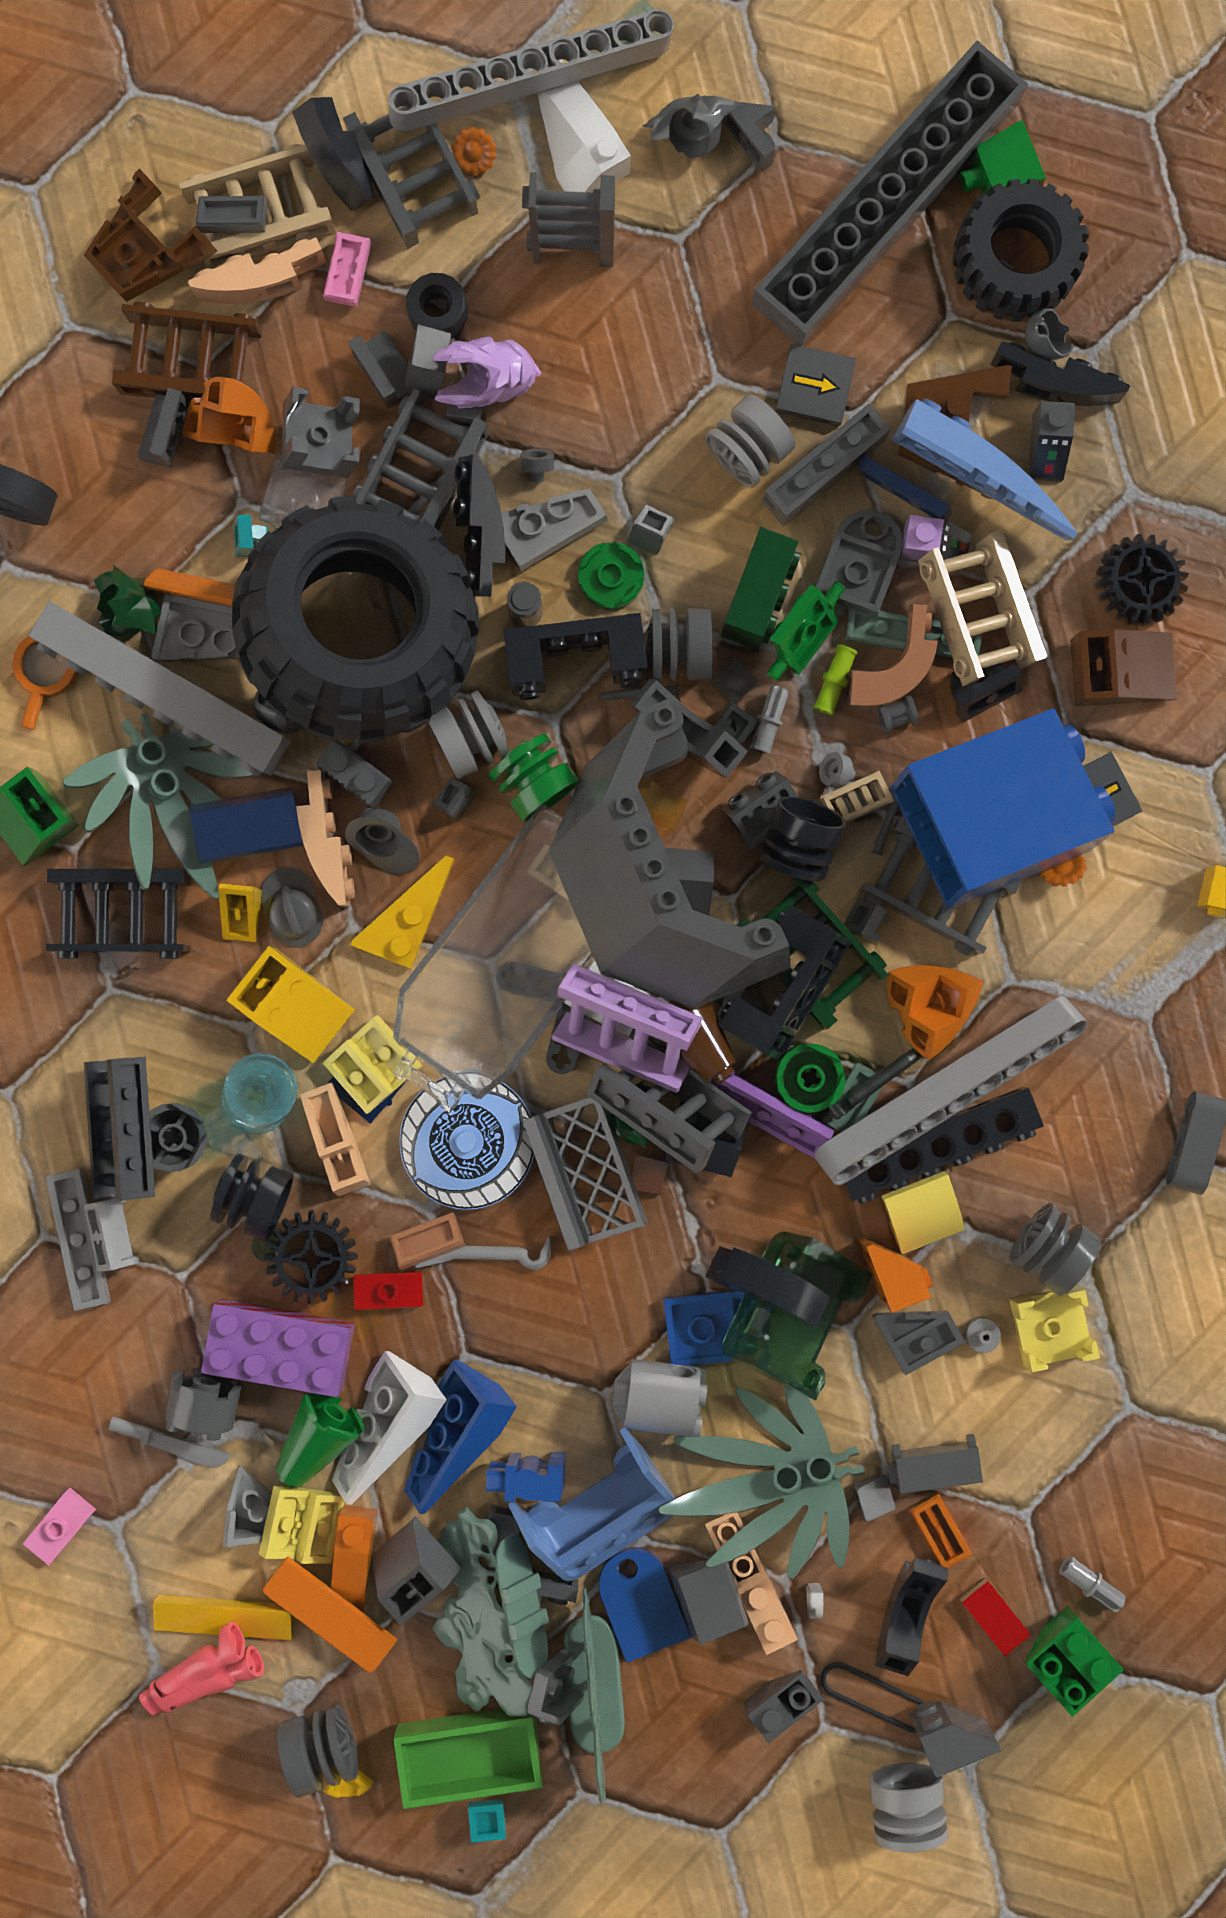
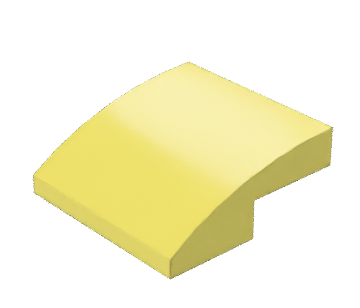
M378 1015L373 1017L351 1039L345 1041L322 1063L366 1114L376 1108L422 1067V1064Z
M945 1171L881 1196L901 1254L908 1253L965 1230L949 1175Z
M273 1486L259 1555L264 1559H286L288 1556L291 1559H296L301 1564H331L338 1517L345 1503L340 1493L308 1488Z

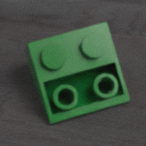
M27 766L0 786V835L23 866L28 865L80 826L40 772Z
M1068 1605L1041 1629L1024 1661L1072 1717L1124 1671Z

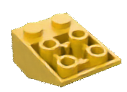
M272 946L267 947L226 1000L253 1022L312 1063H315L355 1011L352 1006Z

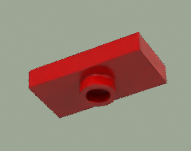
M422 1271L353 1275L354 1310L423 1307Z

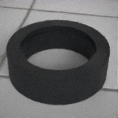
M0 464V515L33 525H48L58 494L46 484Z

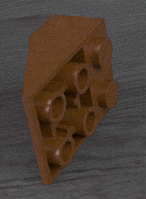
M1118 629L1080 631L1070 640L1075 706L1177 700L1172 633Z

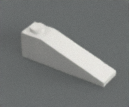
M579 81L537 93L556 179L563 191L593 193V189H600L601 175L615 176V182L630 174L631 155L613 126Z
M389 1351L383 1353L368 1377L364 1388L368 1391L363 1410L357 1409V1413L363 1421L364 1430L360 1437L342 1452L332 1479L346 1504L352 1505L431 1425L446 1401V1398L431 1377Z

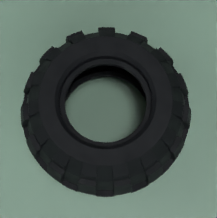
M355 496L331 498L328 501V507L314 510L306 505L297 509L282 520V525L272 533L268 531L257 542L248 555V561L241 575L237 578L232 601V629L241 667L248 681L256 687L266 699V704L275 713L285 720H292L309 729L308 733L329 740H334V737L356 739L358 743H372L384 741L385 737L401 732L409 733L429 722L433 715L451 702L461 688L475 655L479 632V611L471 590L472 581L458 554L453 556L444 545L445 538L433 525L425 519L422 523H416L404 516L403 507L381 499L378 506L357 504ZM341 572L366 573L377 576L397 588L413 607L416 613L415 620L408 636L391 652L372 659H350L329 651L310 633L302 614V592L317 580Z

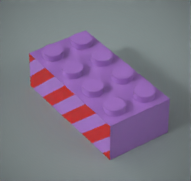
M220 1299L213 1305L201 1373L338 1397L344 1388L355 1322Z

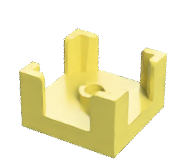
M1076 1285L1067 1294L1062 1296L1049 1290L1009 1299L1023 1366L1032 1373L1047 1370L1049 1368L1046 1364L1072 1358H1078L1083 1362L1100 1359L1097 1343L1089 1337L1083 1306L1088 1307L1089 1305L1084 1289Z

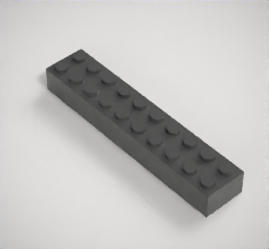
M977 40L754 289L752 306L797 345L804 346L971 159L974 149L979 144L988 140L1020 104L1028 83Z

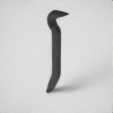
M912 1048L860 1085L840 1102L831 1105L828 1111L830 1118L840 1119L856 1105L924 1056Z

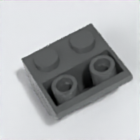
M416 1516L372 1554L378 1600L401 1626L438 1596L462 1569Z

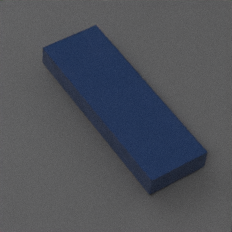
M865 455L859 461L858 469L861 476L930 517L948 521L952 515L950 505Z

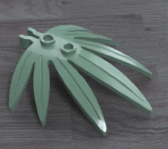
M148 712L141 714L139 718L143 727L141 734L144 740H142L138 729L132 726L130 718L124 719L121 725L126 735L131 739V747L98 756L78 767L63 780L65 788H84L98 784L112 774L115 775L94 800L88 813L84 830L89 833L104 823L117 808L127 787H132L133 793L129 811V843L134 869L143 890L149 888L152 872L153 829L149 802H151L162 832L183 868L212 899H217L219 897V890L211 862L204 864L199 862L189 809L179 792H182L191 804L221 800V798L186 773L184 768L220 778L255 777V775L240 767L243 760L231 756L228 760L217 753L190 751L189 749L212 747L213 743L205 738H202L201 742L198 743L181 733L183 729L157 738L150 728L151 722Z
M786 1371L782 1372L786 1399L793 1417L804 1432L803 1434L778 1410L756 1395L740 1387L736 1388V1394L753 1418L770 1434L790 1446L791 1451L787 1452L765 1444L728 1437L675 1436L673 1438L676 1445L710 1459L745 1466H773L775 1469L727 1479L700 1488L661 1506L658 1509L660 1514L686 1517L725 1515L754 1509L784 1499L783 1503L763 1513L730 1538L706 1562L708 1568L730 1562L762 1545L784 1528L804 1506H807L809 1509L799 1526L791 1548L787 1577L793 1579L809 1559L819 1538L825 1513H827V1537L832 1557L838 1568L844 1567L849 1546L850 1528L847 1503L840 1480L847 1475H864L863 1465L856 1468L849 1465L836 1468L837 1465L847 1463L849 1458L859 1455L857 1446L847 1449L843 1454L831 1453L825 1429L815 1408L801 1387Z

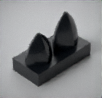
M1001 663L982 668L984 677H982L983 681L980 683L975 681L965 687L962 686L960 678L956 675L955 671L951 673V694L955 700L956 714L962 722L975 717L1022 691V674L1015 664L1008 668Z

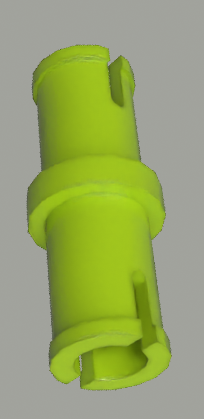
M837 645L829 670L824 672L822 676L824 683L813 709L827 715H834L842 689L847 688L849 683L847 676L858 653L856 650L844 645Z

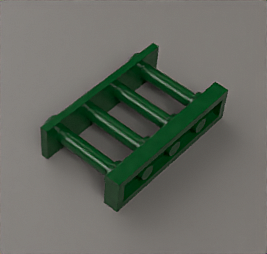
M792 877L790 882L796 888L761 919L775 921L783 910L787 911L790 905L795 907L806 898L818 912L813 918L824 925L828 923L834 931L851 941L852 943L847 951L851 949L864 963L826 998L822 996L818 999L809 1014L824 1030H828L838 1021L833 1015L836 1012L835 1007L872 974L878 980L885 979L889 975L884 970L887 964L875 951L869 953L816 894L819 888L813 881ZM746 918L738 927L750 924V921ZM789 946L791 956L797 950ZM792 968L775 975L787 989L793 981L791 979Z

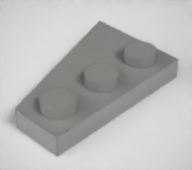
M590 488L551 497L547 502L530 506L528 503L517 505L516 509L501 512L505 546L521 571L608 521L606 513Z

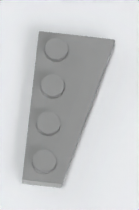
M169 594L164 595L151 660L154 662L239 658L232 629V607Z

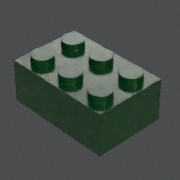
M760 526L720 637L757 651L761 642L768 644L778 617L772 615V612L774 610L780 613L790 586L785 584L784 580H792L802 554L796 552L799 540Z

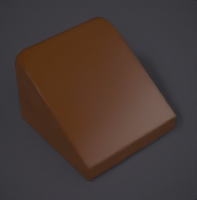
M635 1154L630 1173L636 1190L660 1195L668 1162Z

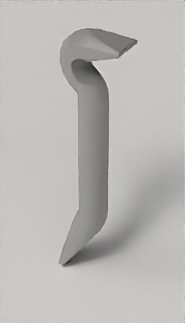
M551 1236L546 1240L540 1252L541 1255L536 1260L530 1259L528 1250L522 1247L465 1246L415 1265V1268L443 1263L452 1259L519 1260L524 1267L538 1270L543 1268L551 1258Z

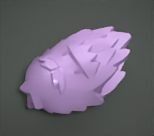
M482 337L469 342L455 341L449 346L439 349L433 356L434 361H448V363L468 362L466 376L457 384L439 390L438 395L435 397V400L456 405L459 409L475 406L482 407L497 401L499 403L505 402L515 396L519 397L527 392L532 383H535V377L541 376V371L530 354L521 345L514 342V340L494 342L492 337Z

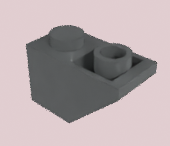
M799 1670L769 1681L745 1700L744 1703L747 1716L765 1740L770 1743L824 1699L804 1672Z

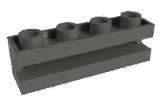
M870 404L866 405L770 485L764 492L765 496L762 499V503L784 527L856 467L863 455L868 457L886 441L891 429Z

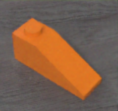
M344 1505L338 1517L331 1589L364 1613L378 1509Z

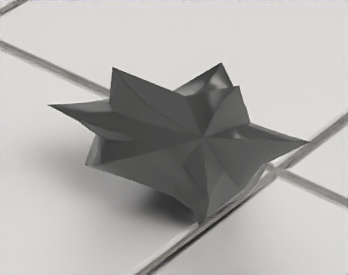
M699 94L693 97L678 98L670 102L659 114L642 127L653 128L651 141L668 138L678 153L683 152L688 158H694L709 154L715 148L720 139L721 120L739 107L740 104L723 97L700 96Z

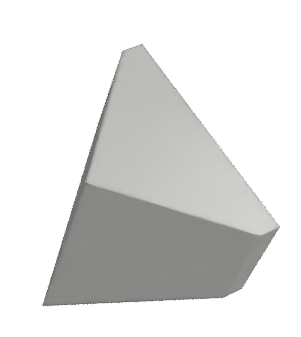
M240 1465L226 1510L224 1547L261 1543L272 1495L268 1489Z

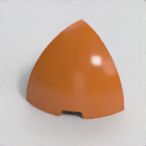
M219 376L207 380L204 383L205 392L203 396L193 398L190 402L184 420L182 436L199 442L235 445L252 452L275 454L276 436L269 410L260 396L249 386L232 378Z
M914 965L900 967L888 972L887 993L891 1010H898L904 1023V1028L901 1030L903 1036L914 1049L929 1060L941 1052L961 1030L976 1005L984 981L970 974L946 967Z

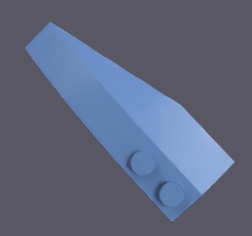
M924 398L922 402L917 399L911 404L891 441L1065 541L1076 537L1077 531L1039 485L1007 455L977 433L971 431V424L958 416H953L952 419L940 413L942 408L929 399Z

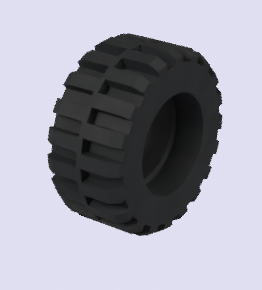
M1020 179L1008 180L1005 188L1000 183L991 187L988 194H981L975 200L972 209L968 210L954 243L955 251L952 255L953 266L958 267L954 274L956 281L959 285L965 284L962 292L968 300L974 298L978 302L976 308L983 313L986 308L993 311V318L1002 320L1004 315L1011 316L1012 322H1022L1025 315H1028L1030 318L1033 313L1040 309H1055L1061 300L1067 297L1085 267L1084 262L1089 252V245L1085 242L1089 237L1086 225H1080L1084 216L1078 207L1075 209L1071 207L1073 200L1066 193L1060 196L1055 192L1057 187L1050 183L1043 187L1038 185L1039 180L1028 179L1026 184H1021ZM1008 228H1020L1033 233L1042 241L1049 257L1048 267L1033 274H1020L1007 269L997 260L993 253L990 240L992 235Z

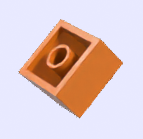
M866 1238L858 1240L881 1302L891 1313L931 1298L928 1288L933 1287L927 1269L925 1267L922 1268L920 1263L917 1264L910 1258Z

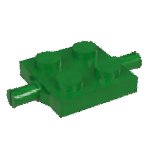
M834 581L825 595H823L821 590L810 585L804 594H801L795 600L793 608L786 618L777 624L773 635L769 639L777 651L776 661L766 672L770 679L777 682L786 668L800 675L838 624V620L834 615V604L846 590L841 583Z

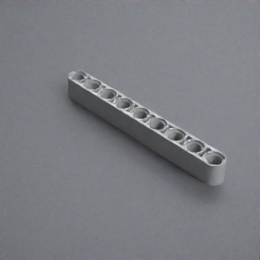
M652 10L398 85L389 93V121L399 131H411L659 57L669 49L674 27L673 19L664 10ZM652 31L660 32L663 35H656ZM620 41H629L631 44H623ZM589 50H597L600 53L594 54L591 53ZM565 59L568 61V63H561L557 60ZM532 68L538 72L531 73L526 71V69ZM495 78H503V79H505L506 81H505V82H497V81H495L494 79H495ZM470 87L474 89V91L466 92L463 91L462 88ZM437 96L443 100L435 102L429 98ZM400 106L409 107L410 110L401 111L397 108Z
M1062 996L1054 999L828 1140L817 1149L814 1158L835 1185H842L1077 1038L1086 1029L1087 1020L1066 997Z

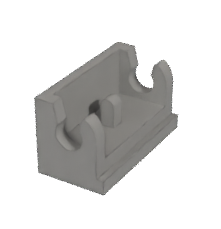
M114 1197L84 1204L97 1272L112 1271L139 1263L138 1256L135 1257L132 1254L122 1203L127 1202L126 1200L118 1201Z

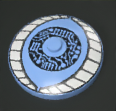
M459 1073L436 1080L414 1098L402 1121L399 1146L402 1162L408 1176L423 1194L447 1207L464 1210L478 1209L503 1200L521 1184L533 1162L534 1152L523 1124V1120L532 1117L528 1107L511 1087L488 1075Z

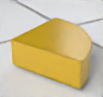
M358 1769V1775L355 1780L346 1782L341 1779L340 1785L331 1786L328 1783L324 1792L334 1798L360 1796L372 1787L374 1781Z

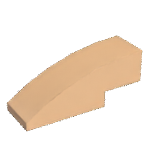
M332 1082L300 1094L317 1152L323 1160L332 1192L340 1197L371 1185L351 1127Z

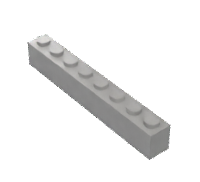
M48 601L29 634V637L39 642L36 649L54 659L57 654L62 655L68 659L65 665L83 676L86 670L97 676L94 682L111 692L114 691L115 687L126 693L123 698L124 700L142 709L144 704L155 709L153 717L171 726L173 721L184 726L181 733L198 743L201 742L202 738L212 742V751L228 760L231 755L243 760L240 767L257 777L261 771L269 776L272 775L291 742L279 733L51 601Z

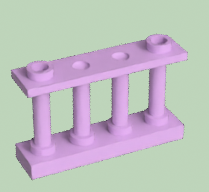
M573 964L558 987L557 995L572 1002L571 1012L565 1013L552 1034V1040L678 1093L691 1069L684 1061L679 1060L680 1050H688L701 1026L702 1017L577 964ZM585 1008L604 1016L602 1026L584 1019ZM617 1022L635 1029L634 1040L615 1032ZM650 1035L667 1042L666 1053L647 1046L648 1036Z

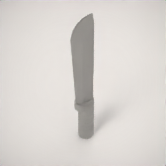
M112 1417L108 1428L110 1431L140 1439L141 1444L153 1446L206 1467H219L231 1455L224 1451L155 1431L153 1428L117 1417Z

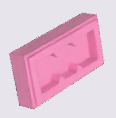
M337 232L323 294L325 301L353 307L358 306L371 247L370 238Z
M69 1488L24 1541L23 1545L49 1566L96 1509L72 1488Z

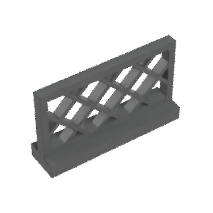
M588 1097L523 1120L568 1251L648 1224L610 1114L606 1108ZM592 1103L595 1104L599 1115L595 1126L581 1119L585 1106ZM577 1109L575 1115L569 1112ZM561 1115L572 1121L566 1136L556 1131L552 1117ZM577 1125L592 1132L587 1147L572 1140ZM598 1136L608 1141L611 1150L607 1159L592 1151ZM569 1146L583 1154L578 1168L568 1164L565 1154ZM589 1158L604 1165L598 1180L583 1172ZM609 1169L620 1174L622 1184L619 1191L604 1184ZM580 1179L595 1187L589 1201L579 1196L576 1187ZM600 1190L615 1198L610 1213L595 1205ZM621 1202L632 1208L635 1221L627 1223L615 1216ZM591 1211L607 1219L602 1231L592 1233L588 1222ZM612 1223L617 1225L615 1227L610 1228Z

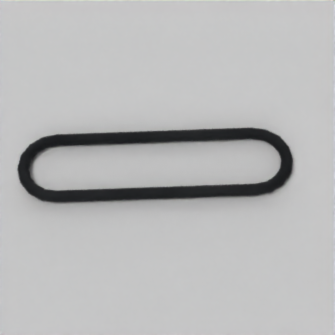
M831 1663L823 1670L821 1684L825 1692L903 1730L916 1734L915 1728L831 1690L826 1683V1676L833 1668H842L919 1705L924 1703L923 1700L844 1663Z

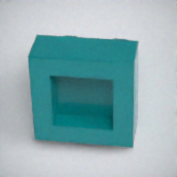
M238 514L233 523L235 557H248L253 547L268 532V526L252 525L251 515Z
M494 1799L469 1802L468 1814L471 1843L506 1839L504 1800Z

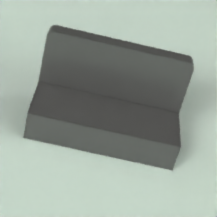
M383 331L365 343L360 335L348 341L353 356L387 409L400 402L405 395H411L402 392L408 365L387 332Z

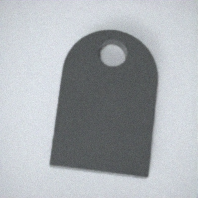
M874 510L858 511L844 519L837 530L816 588L825 595L833 582L837 581L846 590L836 603L877 617L903 546L902 534L895 521L886 514ZM869 523H877L881 526L883 533L879 536H871L866 532L865 526Z

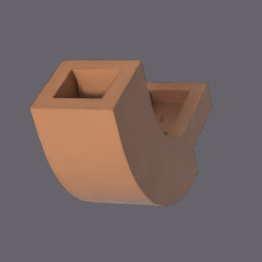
M909 605L906 645L895 663L877 671L850 670L848 704L874 706L892 702L909 693L925 677L934 660L938 644L937 640H924L925 633H930L932 625V613L927 612V605Z

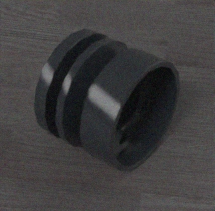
M788 796L780 798L771 819V824L775 829L767 831L764 838L766 842H763L759 852L760 858L770 867L791 877L806 881L824 880L829 869L828 865L831 864L834 856L830 849L838 846L846 826L845 820L835 811L811 800Z
M238 1153L223 1172L213 1197L210 1220L219 1224L228 1213L226 1225L232 1229L244 1216L246 1217L244 1234L266 1242L271 1237L272 1230L276 1228L292 1188L294 1174L272 1166L263 1178H260V1161L254 1159L246 1170L248 1156Z

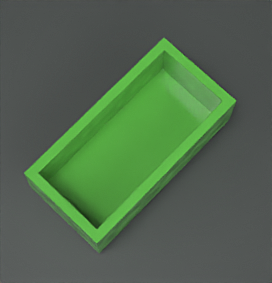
M502 1708L399 1723L397 1725L393 1740L403 1809L543 1788L544 1769L537 1720L534 1715L527 1713V1716H508Z

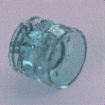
M256 1053L243 1057L231 1067L222 1087L220 1104L225 1118L234 1128L247 1134L261 1135L274 1131L284 1123L297 1099L298 1085L294 1072L285 1061L271 1054ZM253 1091L257 1095L262 1093L265 1095L262 1104L257 1100L251 1102L250 1098Z

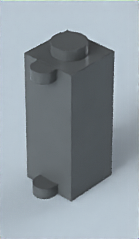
M974 1434L966 1435V1442L900 1450L899 1444L892 1445V1462L887 1463L890 1484H896L897 1489L902 1494L983 1483L979 1449L976 1446Z

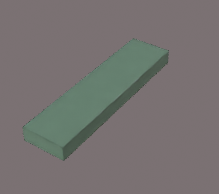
M849 608L844 641L903 651L907 639L908 615L879 610L878 616L874 617ZM932 620L930 633H925L924 640L938 641L935 657L953 660L940 621ZM982 634L971 636L977 656L980 651Z

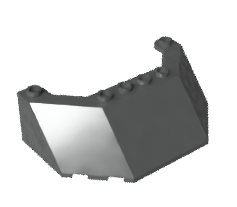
M675 696L641 710L585 766L548 852L600 974L610 979H617L633 985L634 988L652 995L662 996L678 1002L680 1005L694 1010L790 969V948L782 928L773 920L760 919L746 926L738 927L692 910L638 789L641 779L682 762L688 754V742L682 729L683 714Z

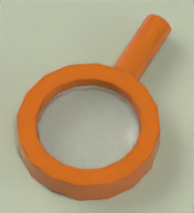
M27 636L19 643L13 654L12 667L19 683L31 692L21 726L34 730L44 696L53 697L64 693L74 684L79 673L65 665L68 659L62 655L57 654L54 659L36 649L39 642Z

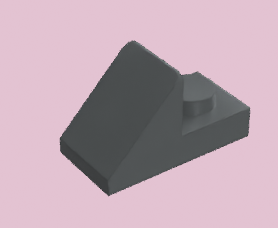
M736 102L740 106L724 116L721 121L763 172L772 165L775 153L773 139L763 130L773 122L776 108L770 105Z

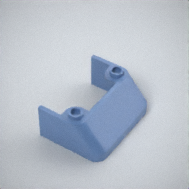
M626 1427L619 1430L627 1445H624L617 1451L613 1460L616 1471L560 1507L555 1502L540 1501L533 1505L529 1512H526L516 1502L508 1503L529 1549L565 1581H572L582 1577L672 1517L660 1514L658 1509L675 1500L674 1494L643 1446Z

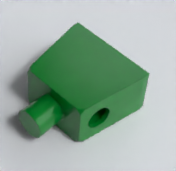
M1023 120L1014 123L979 144L974 149L970 159L972 168L959 173V183L964 193L980 187L982 194H988L991 187L1000 183L1005 188L1008 180L1020 179L1021 184H1026L1028 179L1039 180L1038 185L1043 186L1046 180Z

